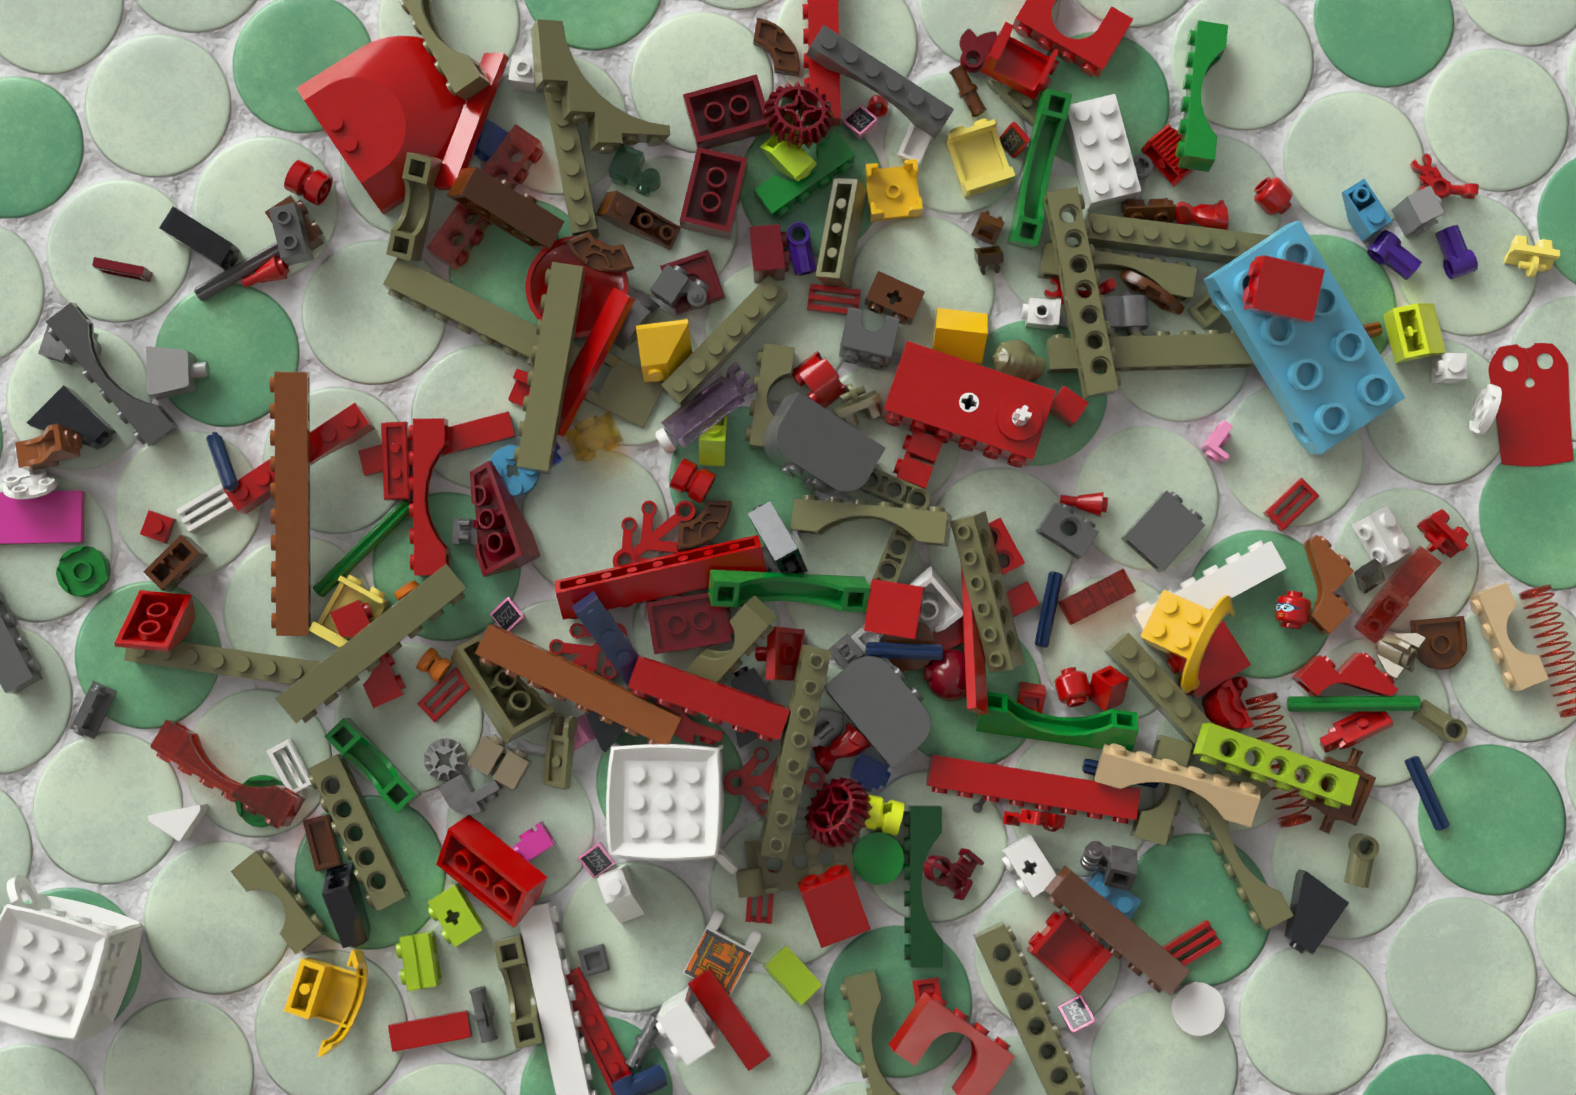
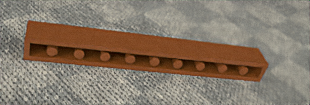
M276 371L274 372V377H270V393H274L275 403H270V419H275V430H270V445L275 446V456L270 457V471L275 472V483L270 485V496L275 498V509H271L270 514L271 525H275V535H271V551H276V561H271V577H276V587L271 588V602L276 603V613L271 615V627L276 629V636H309V628L311 627L310 372Z

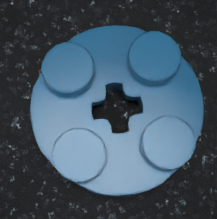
M509 444L497 450L489 461L493 462L511 496L517 497L528 494L534 489L539 480V473L518 468L520 473L518 477L515 475L511 476V478L508 477L509 471L507 468L517 465V462H514V452L516 447H520Z

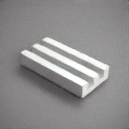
M219 484L176 511L182 517L181 520L186 524L188 532L192 533L235 507L224 492L222 484ZM222 493L221 496L215 498L214 500L210 501L209 503L205 504L204 506L198 508L197 510L187 515L188 511L199 506L200 504L216 496L217 494ZM227 501V504L192 524V519L221 502Z
M291 738L266 751L290 797H294L298 793L312 787L308 777L310 772ZM286 746L288 747V749H289L291 755L293 756V758H294V760H295V762H296L298 768L300 769V771H301V773H302V775H303V777H304L306 783H303L302 779L300 778V776H299V774H298V772H297L295 766L293 765V763H292V761H291V759H290V757H289L287 751L285 750V747H286ZM277 751L280 752L298 786L296 789H294L276 755Z

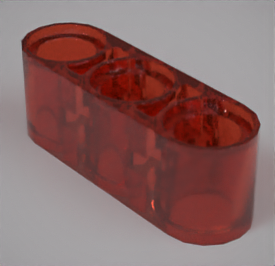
M1123 568L1059 601L1058 604L1069 625H1072L1136 592Z

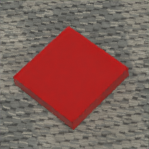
M872 579L864 631L917 639L925 587Z

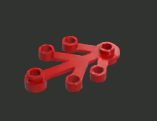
M645 501L641 506L643 513L641 542L632 549L633 532L637 529V522L632 517L623 519L621 523L623 529L622 549L614 554L613 566H622L621 560L623 557H629L631 560L630 564L648 560L649 558L640 557L647 550L679 553L677 551L678 541L659 540L679 523L691 521L696 514L694 505L690 501H680L675 507V514L652 532L653 517L657 512V506L653 501ZM646 505H653L654 511L646 513L644 510ZM684 507L690 509V514L686 517L681 515V510ZM627 521L634 522V527L631 530L625 529Z
M616 622L621 628V630L624 632V634L627 636V631L622 624ZM574 623L570 627V635L573 638L592 637L586 627L580 623ZM576 626H580L583 630L579 636L573 633V629ZM554 639L549 644L550 652L556 655L562 653L578 654L579 656L572 661L573 663L581 667L587 663V670L591 672L597 670L598 654L602 652L597 642L590 646L564 643L562 640ZM555 642H560L562 645V649L559 652H555L552 648ZM606 657V665L602 668V675L606 679H613L617 676L618 672ZM609 666L613 667L615 671L611 677L605 674V669ZM545 687L542 688L548 694L553 692Z
M764 747L756 748L753 757L741 770L733 769L729 771L723 780L724 788L729 794L736 796L742 794L756 807L760 815H765V812L759 810V804L762 802L767 803L768 800L761 799L750 787L761 786L769 794L777 761L776 758L760 776H749L759 763H763L769 758V752ZM758 750L766 752L765 759L759 760L756 757ZM811 768L805 773L803 784H806L809 788L818 789L825 783V775L822 770ZM817 773L820 780L817 783H812L809 779L811 774ZM734 777L741 779L742 783L739 787H734L731 784Z

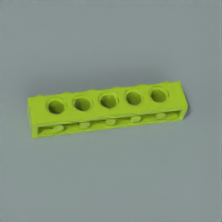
M1202 723L1193 754L1201 756V762L1216 766L1217 762L1226 765L1225 770L1236 774H1241V771L1250 773V779L1265 783L1267 779L1275 782L1274 787L1288 792H1290L1291 788L1300 791L1299 796L1310 800H1315L1316 797L1324 799V805L1340 809L1341 805L1351 806L1360 776L1212 723ZM1225 742L1230 747V753L1227 757L1221 751V747ZM1249 751L1255 757L1252 765H1249L1246 760ZM1274 760L1279 764V771L1276 774L1271 769V764ZM1299 769L1304 773L1302 782H1299L1296 778V772ZM1324 777L1328 781L1326 791L1321 788V781Z

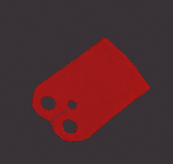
M1534 343L1529 348H1522L1518 344L1499 347L1493 355L1488 369L1490 384L1499 386L1502 391L1500 406L1496 414L1502 465L1544 466L1574 460L1570 421L1569 373L1565 357L1551 343ZM1547 353L1552 357L1553 365L1549 369H1542L1538 366L1537 358L1540 354ZM1511 355L1517 358L1518 367L1515 371L1504 369L1502 361L1506 356ZM1527 378L1534 380L1533 387L1526 386L1525 380Z

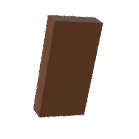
M330 813L303 821L316 872L343 864L336 834L331 826L332 818Z

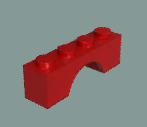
M357 600L330 612L341 637H354L372 623L370 618L374 617L368 602L363 604L362 600ZM387 652L379 658L382 663L372 670L371 675L363 684L373 709L403 696V689L406 688L401 674L395 675L392 668L395 665L394 658Z

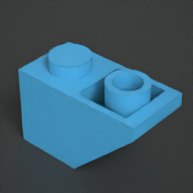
M1365 179L1342 192L1348 222L1362 242L1392 222V219Z

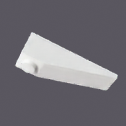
M930 566L908 584L925 587L920 620L927 624L932 632L945 630L963 616L962 606L950 586L933 566ZM863 625L851 638L865 653L867 642H884L885 634L864 631Z

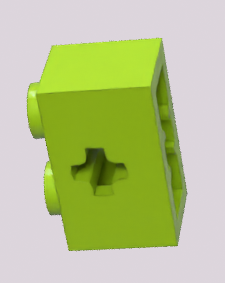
M459 883L428 901L430 905L428 908L429 914L435 922L439 920L443 927L441 932L448 944L452 943L454 947L486 928ZM458 911L460 916L457 920L451 921L449 916L452 915V912Z

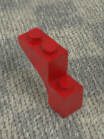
M1362 652L1353 653L1337 670L1334 669L1336 667L1334 662L1327 656H1313L1292 677L1309 696H1318L1324 689L1336 683L1379 696H1391L1399 690L1394 685V679L1388 676L1386 672H1381L1375 666L1376 661L1369 654H1363Z

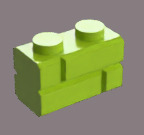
M431 930L401 936L399 938L400 942L396 943V953L398 959L402 958L404 969L400 970L402 985H406L407 991L439 986L442 983L435 931Z

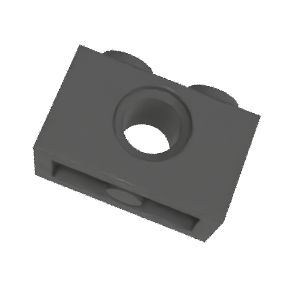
M294 202L270 208L269 212L281 259L288 266L313 260L302 210Z
M1055 503L1036 529V532L1079 560L1084 556L1099 531L1095 529L1096 525L1085 517L1080 519L1073 514L1074 510L1068 505ZM1064 523H1070L1074 526L1075 532L1073 536L1064 534L1062 530Z

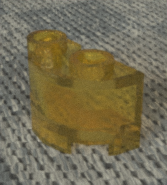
M606 412L599 418L595 415L574 425L575 429L567 431L565 434V438L576 461L581 460L582 463L596 458L595 452L601 449H605L606 452L612 451L620 446L619 442L624 441L609 412Z

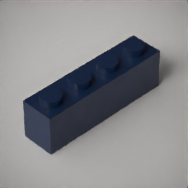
M593 591L572 607L583 625L628 685L639 653Z

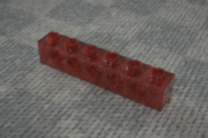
M515 124L482 171L495 179L501 174H507V181L516 188L518 183L521 185L528 177V169L531 165L538 163L543 155L542 143L539 139ZM518 153L523 155L521 161H511L513 155ZM459 203L427 246V250L431 255L455 271L459 266L463 267L470 257V254H468L474 245L478 246L485 235L483 232L488 225H493L481 216H479L475 224H467V219L471 215L477 214ZM458 235L464 236V240L460 245L452 244L454 237Z

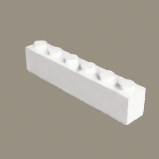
M1262 540L1247 547L1250 552L1242 556L1238 552L1226 558L1227 564L1218 568L1215 564L1202 571L1204 576L1200 579L1195 580L1193 576L1180 583L1182 588L1173 594L1211 610L1222 596L1229 595L1233 598L1286 569V566L1272 541L1263 544ZM1149 601L1137 606L1135 608L1137 613L1131 615L1140 635L1157 602L1150 605Z

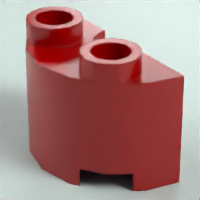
M818 351L793 369L792 377L800 387L805 385L810 391L807 394L808 398L823 408H827L840 398V395L848 392L846 386L839 380L840 376L826 358L823 359Z
M1231 679L1210 690L1202 699V707L1206 717L1212 724L1240 733L1254 727L1247 711L1237 707L1235 701L1239 694Z

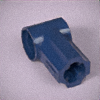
M659 1064L611 1083L615 1095H648L668 1085L666 1074Z

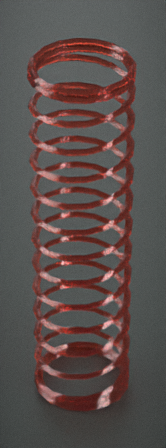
M1551 584L1518 594L1520 600L1551 595L1523 607L1525 610L1553 605L1526 617V619L1556 615L1530 626V629L1561 624L1533 636L1535 639L1564 634L1556 639L1537 645L1536 648L1567 644L1559 649L1540 655V658L1572 653L1562 659L1543 665L1546 668L1575 663L1565 669L1548 674V677L1576 673V670L1567 671L1576 666V661H1564L1572 657L1575 652H1558L1569 647L1572 642H1555L1568 635L1566 631L1553 632L1563 627L1565 623H1547L1560 617L1562 613L1551 612L1542 614L1557 607L1558 603L1539 604L1554 597L1555 593H1543L1552 590ZM1576 675L1551 684L1550 687L1576 683V680L1570 681L1576 678ZM1576 686L1553 694V697L1576 693ZM1576 698L1559 703L1556 706L1576 703ZM1576 707L1559 712L1560 717L1575 716Z
M1274 692L1246 699L1244 701L1246 705L1260 703L1247 708L1248 711L1278 707L1251 717V721L1280 717L1269 723L1254 727L1252 730L1283 727L1255 739L1264 740L1286 737L1272 743V745L1289 747L1286 750H1291L1292 745H1277L1288 740L1289 735H1274L1285 730L1287 726L1271 725L1282 720L1284 716H1265L1278 711L1282 706H1262L1277 700L1279 697L1278 693ZM1278 763L1271 765V769L1279 768ZM1296 774L1297 780H1299L1301 776ZM1295 790L1287 794L1272 798V800L1301 796H1299V794H1294L1299 792L1298 790ZM1303 797L1298 801L1274 809L1306 807L1296 813L1278 818L1277 820H1282L1279 822V827H1291L1312 821V815L1301 814L1308 810L1310 806L1297 804L1306 798Z

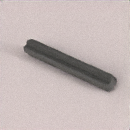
M277 242L194 289L196 296L201 301H205L242 278L256 272L275 255L280 258Z

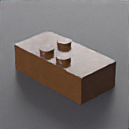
M477 167L460 170L447 195L449 198L533 249H550L565 221L537 205V200L526 193L521 195L514 190L515 186L506 180L501 179L499 181Z

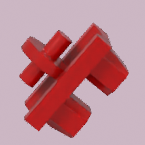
M1440 509L1420 521L1416 527L1425 534L1424 537L1430 542L1426 550L1431 553L1437 549L1443 555L1446 554L1449 558H1452L1458 552L1464 551L1467 548L1468 544L1465 541L1469 533L1459 526L1452 530L1447 525L1450 515L1443 509Z

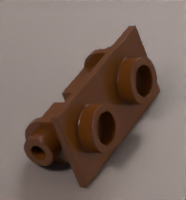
M1168 198L1149 199V206H1145L1144 199H1127L1126 202H1121V212H1124L1123 217L1167 223L1173 222L1176 204H1173V200H1168Z

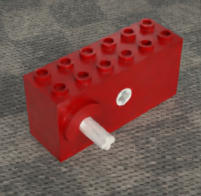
M907 341L881 418H884L885 423L891 426L899 427L902 424L910 427L909 431L911 432L915 429L944 440L943 443L948 444L949 441L958 443V447L965 451L973 452V449L982 451L983 456L986 458L997 460L999 457L1008 460L1007 464L1010 466L1022 468V466L1027 467L1034 459L1056 390ZM965 404H968L969 410L964 409Z

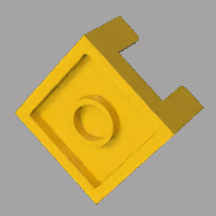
M917 159L904 160L903 166L879 169V163L866 164L865 182L870 222L921 217L923 206L922 198L919 197Z

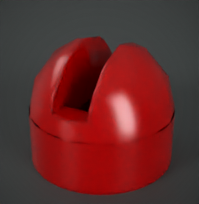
M873 95L868 102V111L876 117H882L888 112V101L880 95Z

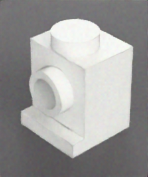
M1029 298L1027 304H1023L1021 319H1025V327L1056 330L1059 325L1061 299ZM1037 309H1045L1046 314L1039 315Z
M1445 353L1438 358H1431V384H1458L1467 379V353Z

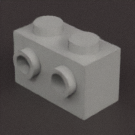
M1431 185L1407 196L1391 209L1404 236L1412 233L1418 236L1428 231L1430 227L1439 223L1437 218L1445 213L1443 202L1439 196L1435 195Z

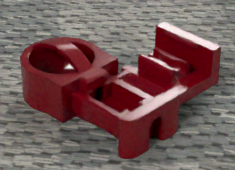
M964 848L960 849L958 853L960 857L953 864L948 858L932 855L928 857L923 866L925 877L937 886L947 887L955 894L953 899L957 900L965 899L973 884L972 879L967 878L971 877L977 865L984 864V861L971 850ZM934 867L941 871V875L938 878L934 876Z

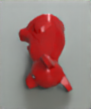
M1219 200L1216 204H1199L1196 206L1180 201L1176 205L1174 214L1175 224L1187 225L1193 221L1203 227L1228 230L1229 215L1224 200Z
M847 723L845 732L835 738L828 747L818 745L813 748V751L816 753L815 759L817 764L824 768V773L827 775L832 770L837 759L856 756L866 748H870L871 744L850 723Z

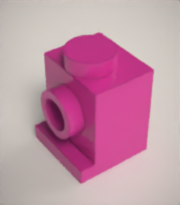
M543 821L535 825L538 829L537 831L530 828L519 836L521 841L513 846V849L527 861L532 860L556 844Z

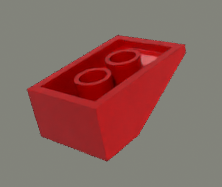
M139 590L114 642L115 647L169 652L188 636L195 621L192 595Z

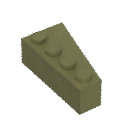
M478 635L457 646L451 659L507 745L549 721L556 712V709L551 704L548 705L539 697L540 694L533 687L530 688L520 678V675L518 678H514L504 673L505 668L497 664L492 667L481 662V656L475 654L482 640Z

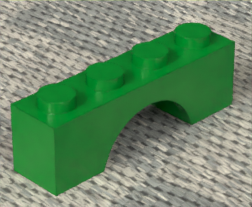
M838 131L816 145L817 165L806 178L800 181H789L773 175L754 189L755 198L771 220L777 216L779 218L786 216L792 210L790 207L797 202L800 204L804 203L812 196L811 192L818 187L820 189L827 187L833 181L832 178L838 173L843 175L853 167L852 163H854L855 154Z
M343 718L324 736L342 756L355 764L376 787L378 794L396 813L403 812L422 794L351 718Z

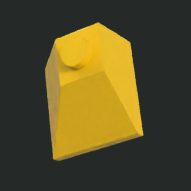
M688 319L636 325L644 383L667 380L693 353Z

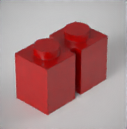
M914 429L912 436L906 435L902 446L906 453L903 460L898 458L893 473H896L899 479L926 489L934 466L912 459L910 456L934 465L944 440Z

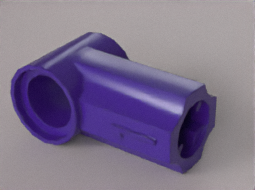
M795 222L787 230V242L795 276H803L816 272V265L810 240V230L806 224ZM795 230H800L805 234V238L802 241H795L792 239L791 233Z
M1458 225L1447 227L1435 233L1444 256L1443 268L1449 279H1455L1477 271V258L1472 250L1467 249Z
M1383 230L1366 251L1372 260L1382 265L1386 264L1405 280L1409 279L1422 263L1401 246V240L1395 234L1387 230Z

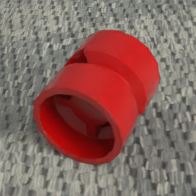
M297 160L290 167L286 175L284 188L297 196L303 194L305 200L320 206L331 191L333 177L321 170L314 171L313 166L302 160Z
M684 458L676 469L669 487L681 494L687 491L689 498L702 504L717 475L705 468L698 470L697 464Z

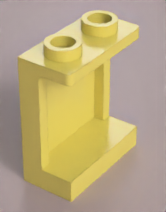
M987 118L976 121L974 126L968 128L959 126L950 130V133L947 134L945 142L964 198L1013 183L1015 173L1013 167H1009L996 130V119L990 121Z
M349 574L348 578L344 576L338 578L340 583L318 622L313 621L309 628L310 632L339 648L353 637L340 636L330 612L357 600H362L363 604L368 602L374 617L370 618L371 622H373L385 612L390 601L384 599L386 595L384 592L374 587L370 590L362 587L363 581Z

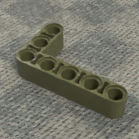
M875 468L871 475L875 476L877 484L873 487H867L865 484L860 487V490L885 502L894 503L895 506L904 508V504H912L911 496L919 494L924 498V505L919 507V510H927L930 503V496L925 489ZM891 484L897 485L901 491L900 495L891 497L887 493V487ZM894 525L872 579L897 583L915 539L902 527ZM896 541L903 543L905 547L904 553L900 555L894 554L891 550V544ZM885 565L892 566L895 570L894 577L890 579L884 578L881 574V568Z

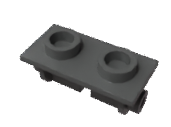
M93 681L70 729L74 730L73 732L78 735H86L95 739L117 691Z

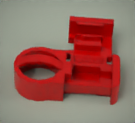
M1021 809V813L1004 811L1003 824L1020 826L1021 822L1038 826L1042 825L1045 830L1056 832L1059 829H1064L1066 816Z

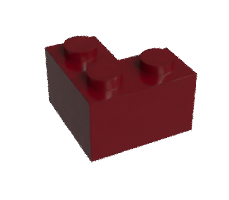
M780 224L749 227L754 283L762 282L768 275L775 281L785 280V272H789L790 266L788 250L783 251V247H787L786 232H781Z

